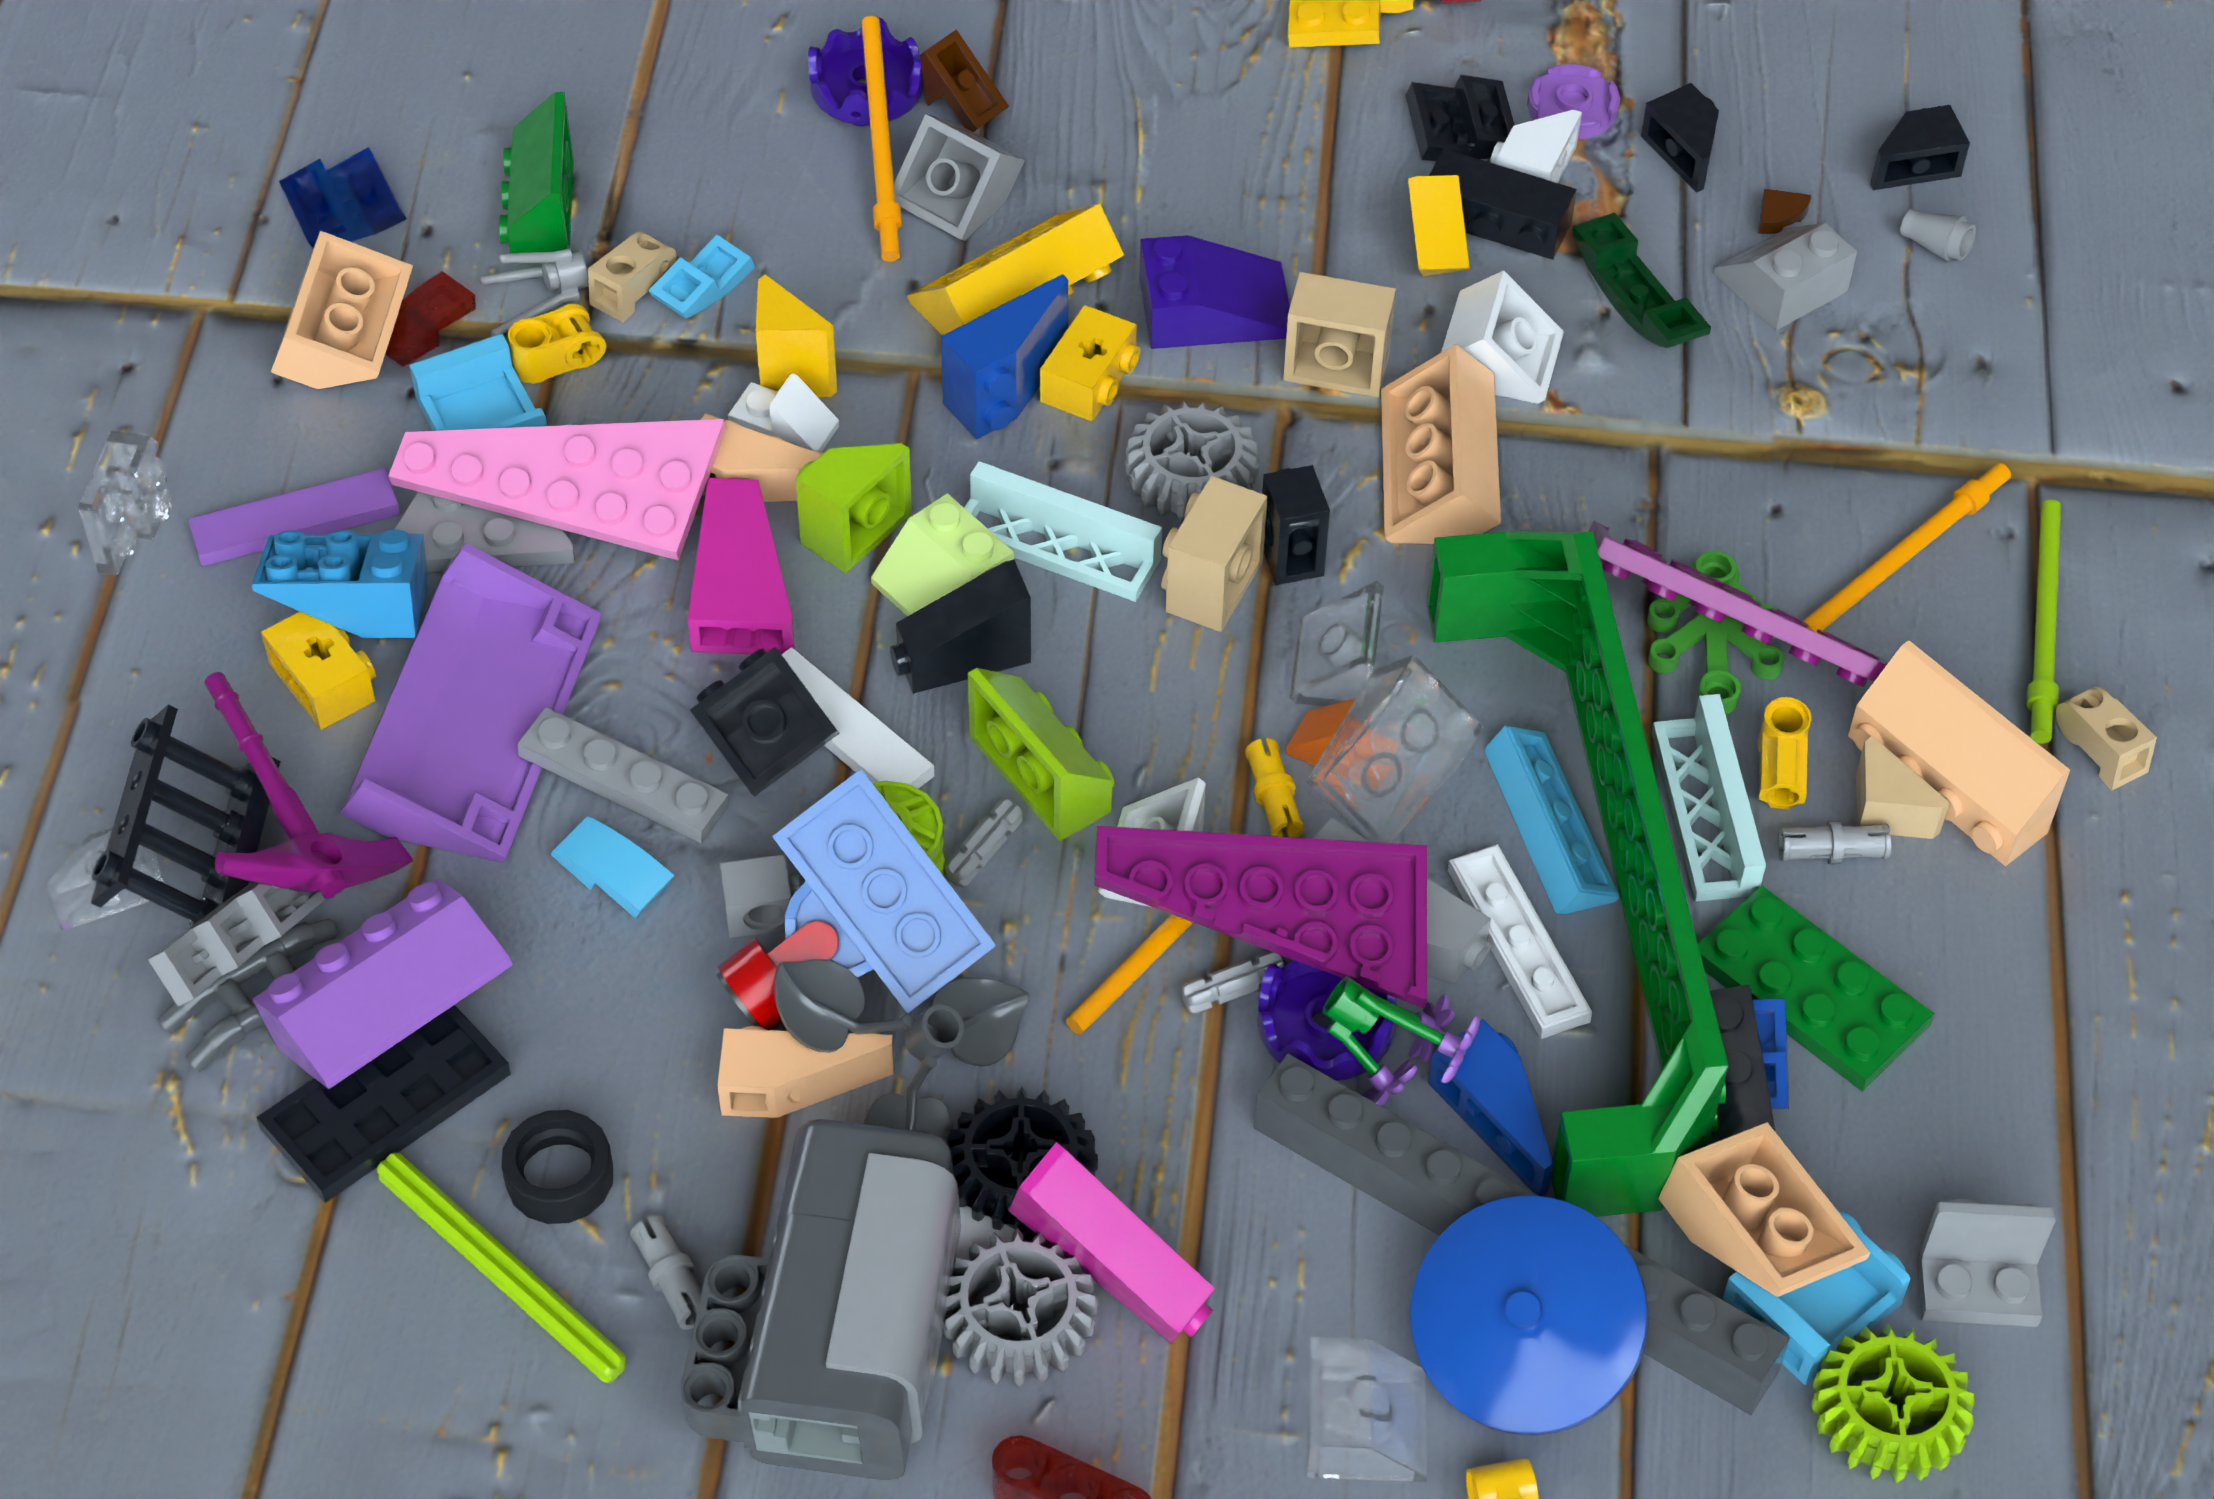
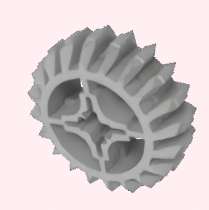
M1183 400L1179 409L1173 410L1164 404L1160 415L1148 412L1143 424H1135L1132 438L1128 439L1125 449V474L1127 475V480L1130 481L1133 495L1141 496L1145 508L1157 505L1160 517L1170 512L1176 513L1179 522L1184 518L1185 509L1191 495L1194 492L1201 493L1211 476L1252 490L1253 484H1255V479L1258 478L1259 449L1257 448V442L1253 441L1251 428L1242 427L1239 415L1226 418L1223 406L1214 411L1207 410L1204 401L1198 408H1189Z
M1017 1228L1013 1232L1012 1242L1003 1243L1001 1237L994 1232L989 1238V1249L986 1250L973 1242L971 1247H969L970 1260L956 1257L954 1276H950V1296L946 1297L947 1313L943 1335L946 1340H955L953 1342V1353L957 1359L970 1356L969 1368L973 1371L974 1375L985 1367L990 1366L991 1380L995 1384L1003 1378L1005 1372L1013 1373L1014 1382L1019 1387L1024 1383L1025 1373L1034 1372L1036 1378L1044 1383L1048 1378L1049 1365L1065 1373L1069 1367L1068 1354L1081 1357L1085 1351V1341L1083 1338H1091L1094 1334L1095 1321L1091 1317L1095 1316L1098 1312V1299L1090 1295L1094 1292V1280L1091 1274H1082L1081 1265L1075 1257L1066 1259L1058 1244L1050 1249L1046 1248V1240L1041 1233L1034 1237L1032 1243L1024 1242V1236ZM1024 1275H1029V1276L1037 1277V1278H1039V1279H1035V1280H1034V1279H1030V1278H1027V1277L1024 1276ZM999 1279L997 1291L983 1297V1303L972 1306L979 1292L992 1281ZM1010 1292L1016 1304H1023V1311L1027 1308V1323L1024 1320L1022 1311L1014 1310V1303L1010 1306ZM1066 1308L1064 1315L1057 1325L1047 1333L1039 1336L1038 1326L1040 1323L1054 1317V1311ZM995 1335H1006V1336H1010L1011 1338H1013V1339L1016 1340V1341L1002 1339V1338L997 1337V1336H995Z

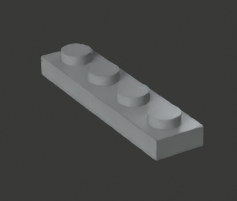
M545 707L517 744L519 757L702 844L729 806L728 793Z

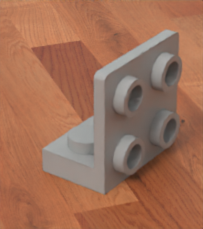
M1955 1199L1949 1202L1937 1203L1917 1257L1922 1321L2038 1327L2043 1317L2038 1263L2056 1222L2055 1209L2051 1207H2036L2028 1202H2014L2008 1205L1978 1204L1970 1199Z

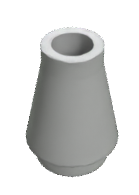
M1910 209L1903 218L1900 234L1915 241L1947 262L1953 259L1962 261L1967 257L1972 248L1976 227L1973 224L1967 223L1965 216L1919 212Z

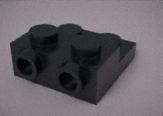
M776 647L769 652H766L765 649H760L748 656L739 665V669L742 672L725 684L722 680H719L706 687L696 698L699 703L690 709L753 796L759 794L840 734Z

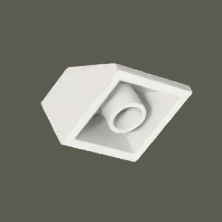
M1503 270L1460 290L1441 352L1454 344L1459 345L1494 373L1495 395L1538 404L1545 401L1564 331Z

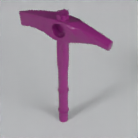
M215 672L205 679V686L215 701V708L220 710L239 743V750L244 752L267 794L276 817L290 839L280 845L252 853L219 852L215 858V869L218 874L298 892L320 891L324 898H334L344 888L388 875L413 862V858L397 837L379 841H362L330 833H319L298 795L280 773L263 743V736L257 733L239 701V694L233 691L225 675L222 672Z

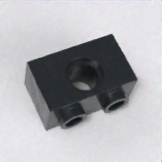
M1313 465L1293 469L1286 468L1277 472L1263 474L1262 494L1267 496L1264 555L1275 585L1324 576L1330 509Z

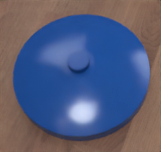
M1535 1195L1513 1196L1491 1201L1474 1208L1453 1222L1437 1238L1423 1259L1415 1279L1410 1305V1323L1412 1338L1420 1363L1429 1380L1451 1405L1476 1422L1495 1430L1519 1435H1544L1568 1430L1585 1423L1610 1406L1623 1392L1635 1374L1644 1353L1649 1326V1307L1644 1282L1636 1262L1622 1241L1605 1223L1586 1210L1566 1201Z

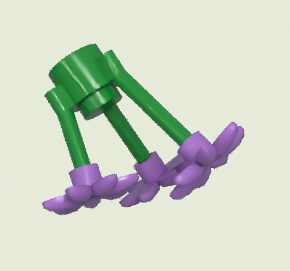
M1349 976L1339 982L1323 1007V1014L1333 1020L1327 1032L1343 1042L1369 1073L1367 1079L1373 1087L1367 1090L1363 1096L1382 1107L1388 1100L1390 1093L1398 1094L1403 1091V1084L1415 1076L1417 1066L1415 1064L1412 1065V1061L1409 1059L1394 1073L1389 1071L1384 1064L1378 1065L1353 1036L1352 1032L1358 1030L1365 1034L1375 1024L1378 1017L1382 1016L1409 1030L1412 1036L1417 1037L1409 1051V1057L1416 1058L1420 1055V1059L1423 1062H1427L1434 1052L1435 1044L1438 1045L1437 1051L1452 1058L1440 1081L1447 1083L1457 1073L1460 1064L1464 1060L1466 1049L1471 1046L1480 1024L1479 1018L1474 1016L1463 1038L1449 1031L1445 1033L1443 1028L1448 1026L1455 1016L1454 1010L1448 1009L1449 998L1446 994L1439 998L1435 1007L1432 1003L1427 1002L1423 1012L1418 1011L1414 1014L1373 994Z

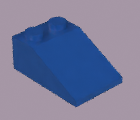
M1063 274L941 336L943 404L976 440L994 430L1004 428L1011 421L1017 419L1040 387V368L1068 329L1069 280Z

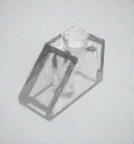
M113 827L88 835L46 884L62 931L151 902L123 889L101 908L91 904L97 883L92 880V872L99 857L107 849ZM139 845L133 868L164 883L155 852Z

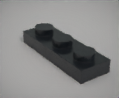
M1750 984L1712 990L1710 994L1729 1065L1725 1078L1726 1100L1725 1103L1718 1104L1717 1133L1719 1141L1766 1122L1776 1132Z

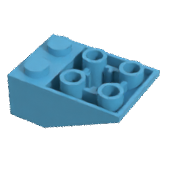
M339 530L328 535H304L300 531H284L277 535H269L252 582V590L361 638H416L429 589L424 535L408 534L402 530H388L381 534H356L349 530Z

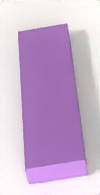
M383 468L188 519L201 567L263 551L269 535H277L284 531H300L304 535H326L334 531L399 516L400 511L387 470Z

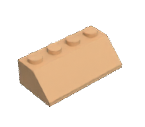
M1454 344L1381 389L1385 539L1390 543L1434 544V538L1483 534L1501 523L1494 373L1459 345Z
M1911 641L1905 642L1856 705L1848 737L1855 742L1861 751L1865 740L1871 736L1876 738L1950 802L1945 820L1955 824L1973 839L1980 850L1991 854L2006 867L2049 832L2070 769Z

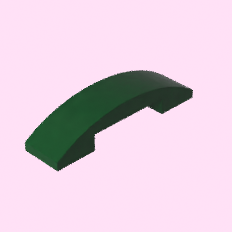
M1615 212L1573 226L1572 233L1600 289L1622 318L1642 337L1660 347L1670 348L1710 334L1711 326L1687 298L1675 301L1637 256L1638 239Z

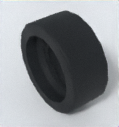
M549 1110L531 1116L511 1131L502 1149L501 1168L505 1186L513 1205L528 1218L546 1224L570 1223L590 1215L605 1201L613 1185V1161L610 1145L602 1128L586 1115L570 1110ZM553 1145H572L584 1149L591 1158L589 1173L576 1184L563 1189H543L531 1185L524 1175V1167L527 1161L539 1150Z

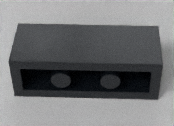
M1447 149L1442 150L1429 176H1459L1466 233L1548 259H1554L1572 223L1577 189Z

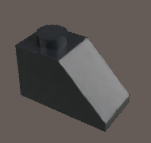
M1689 83L1646 103L1641 137L1697 193L1703 190L1705 186L1719 110L1710 98L1705 97L1692 83Z
M1951 105L1906 111L1878 150L1870 183L1873 190L1961 177L1970 142Z

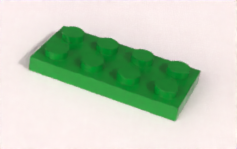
M1762 885L1698 943L1705 972L1725 988L1750 984L1753 1000L1785 999L1787 1035L1862 1092L1931 1025L1934 1016L1932 1011Z

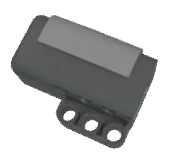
M829 1119L811 1120L798 1129L770 1259L743 1255H726L717 1259L706 1273L681 1381V1397L691 1429L698 1435L707 1438L744 1442L745 1448H751L752 1457L765 1464L878 1480L898 1479L904 1475L909 1446L919 1441L923 1434L946 1319V1297L950 1296V1276H953L961 1232L958 1186L953 1175L951 1150L946 1141L933 1133ZM733 1287L747 1289L742 1295L737 1297L722 1295ZM721 1340L735 1342L730 1349L725 1351L710 1349ZM710 1394H718L724 1397L718 1404L713 1406L697 1404L703 1397Z

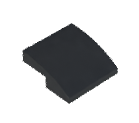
M1460 75L1454 88L1411 82L1405 95L1421 160L1437 161L1443 149L1476 159H1489L1497 142L1505 143L1511 129L1515 125L1504 84L1500 80Z

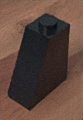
M1015 560L1001 563L896 623L897 644L890 646L891 659L896 674L898 676L906 675L914 694L968 680V672L975 668L998 672L1031 663V597Z

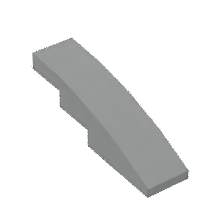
M251 882L150 957L148 961L179 1007L195 999L222 975L240 967L263 946L282 937L327 898H324L320 891L298 892Z

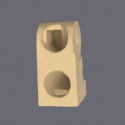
M644 232L634 233L588 268L589 305L624 323L635 312V302L648 293L649 289L676 262V250L667 244L655 240Z
M2095 686L2058 704L2056 720L2062 734L2072 744L2079 745L2100 767L2099 777L2111 791L2149 772L2157 737L2107 691Z

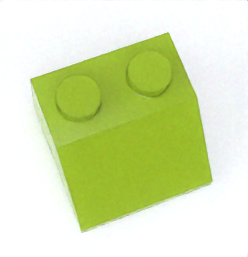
M902 443L829 448L814 462L811 461L804 465L795 478L800 544L845 574L912 515L910 449Z

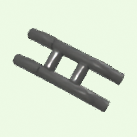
M328 918L310 924L304 922L295 925L282 937L263 946L240 967L222 975L195 999L179 1007L174 1002L157 1018V1021L167 1032L173 1034L192 1016L196 1017L205 1007L217 1001L216 998L218 996L222 999L232 1014L217 1022L204 1034L205 1038L185 1056L187 1061L196 1070L201 1072L220 1053L224 1054L235 1043L244 1039L245 1034L264 1024L256 1005L251 1002L239 984L268 968L275 979L294 972L297 969L288 958L299 952L312 949L313 945L336 939L338 932L335 922Z

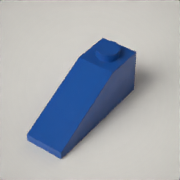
M1482 1019L1471 1046L1466 1049L1463 1062L1449 1082L1442 1083L1440 1081L1452 1058L1437 1050L1432 1053L1428 1084L1533 1193L1543 1196L1548 1192L1553 1161L1521 1057L1508 1036L1501 1032L1497 1033ZM1464 1031L1458 1036L1463 1038L1466 1031Z

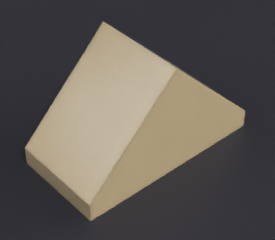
M1871 736L1865 740L1856 771L1857 826L1888 824L1890 832L1885 835L1933 839L1938 836L1950 802L1876 738Z

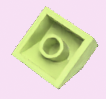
M947 493L907 520L871 576V584L906 616H909L1001 563L1013 560L1014 551Z

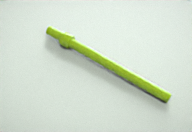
M2053 499L2045 500L2041 504L2033 681L2027 687V708L2032 712L2030 737L2039 744L2051 741L2053 713L2059 704V686L2054 682L2061 503Z

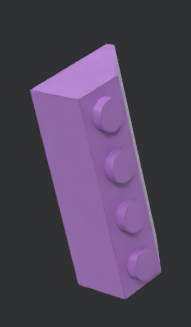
M436 878L430 883L415 887L410 891L407 898L384 913L371 916L362 924L360 929L340 942L322 948L314 959L290 974L276 978L271 982L268 989L254 997L253 1001L277 1049L322 1085L330 1089L513 966V963L463 895Z

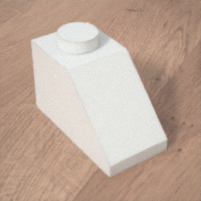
M1569 110L1514 125L1505 143L1498 141L1495 145L1490 163L1558 183L1577 147L1582 112Z

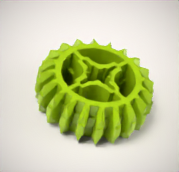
M1890 1324L1881 1329L1879 1337L1874 1335L1866 1326L1862 1331H1859L1856 1341L1845 1335L1839 1341L1836 1351L1830 1350L1823 1358L1822 1369L1816 1373L1812 1386L1815 1394L1811 1402L1812 1413L1820 1415L1816 1425L1818 1434L1832 1435L1829 1443L1831 1454L1844 1450L1850 1453L1847 1460L1849 1470L1858 1466L1861 1462L1870 1465L1869 1471L1872 1480L1880 1476L1882 1469L1890 1470L1896 1484L1904 1480L1908 1470L1919 1481L1928 1476L1931 1467L1941 1472L1942 1469L1948 1466L1951 1456L1956 1457L1957 1454L1961 1453L1966 1443L1965 1436L1970 1434L1974 1424V1415L1971 1414L1975 1405L1974 1393L1966 1391L1969 1383L1968 1372L1953 1371L1956 1364L1955 1353L1943 1356L1935 1353L1938 1347L1936 1337L1927 1341L1925 1345L1915 1341L1916 1335L1913 1327L1906 1331L1904 1337H1896ZM1880 1372L1876 1380H1862L1861 1386H1849L1853 1380L1860 1376ZM1888 1390V1398L1885 1399L1884 1397ZM1898 1408H1901L1900 1414H1899V1416H1898V1410H1897V1409H1898ZM1925 1420L1938 1421L1936 1425L1922 1433L1906 1435L1908 1427L1923 1426Z

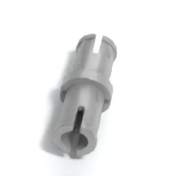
M1828 821L1827 826L1821 827L1783 826L1778 831V850H1783L1779 852V858L1781 861L1828 859L1829 864H1841L1842 859L1851 858L1888 859L1891 854V835L1885 834H1889L1890 828L1888 824L1842 826L1839 821Z
M658 1215L647 1217L653 1229L652 1233L655 1239H651L642 1220L632 1228L630 1236L637 1244L650 1268L648 1278L656 1291L663 1292L677 1319L678 1326L684 1330L693 1329L695 1323L688 1306H692L697 1315L702 1293L693 1277L695 1271L694 1264L688 1254L680 1253L666 1226L667 1223L664 1218Z

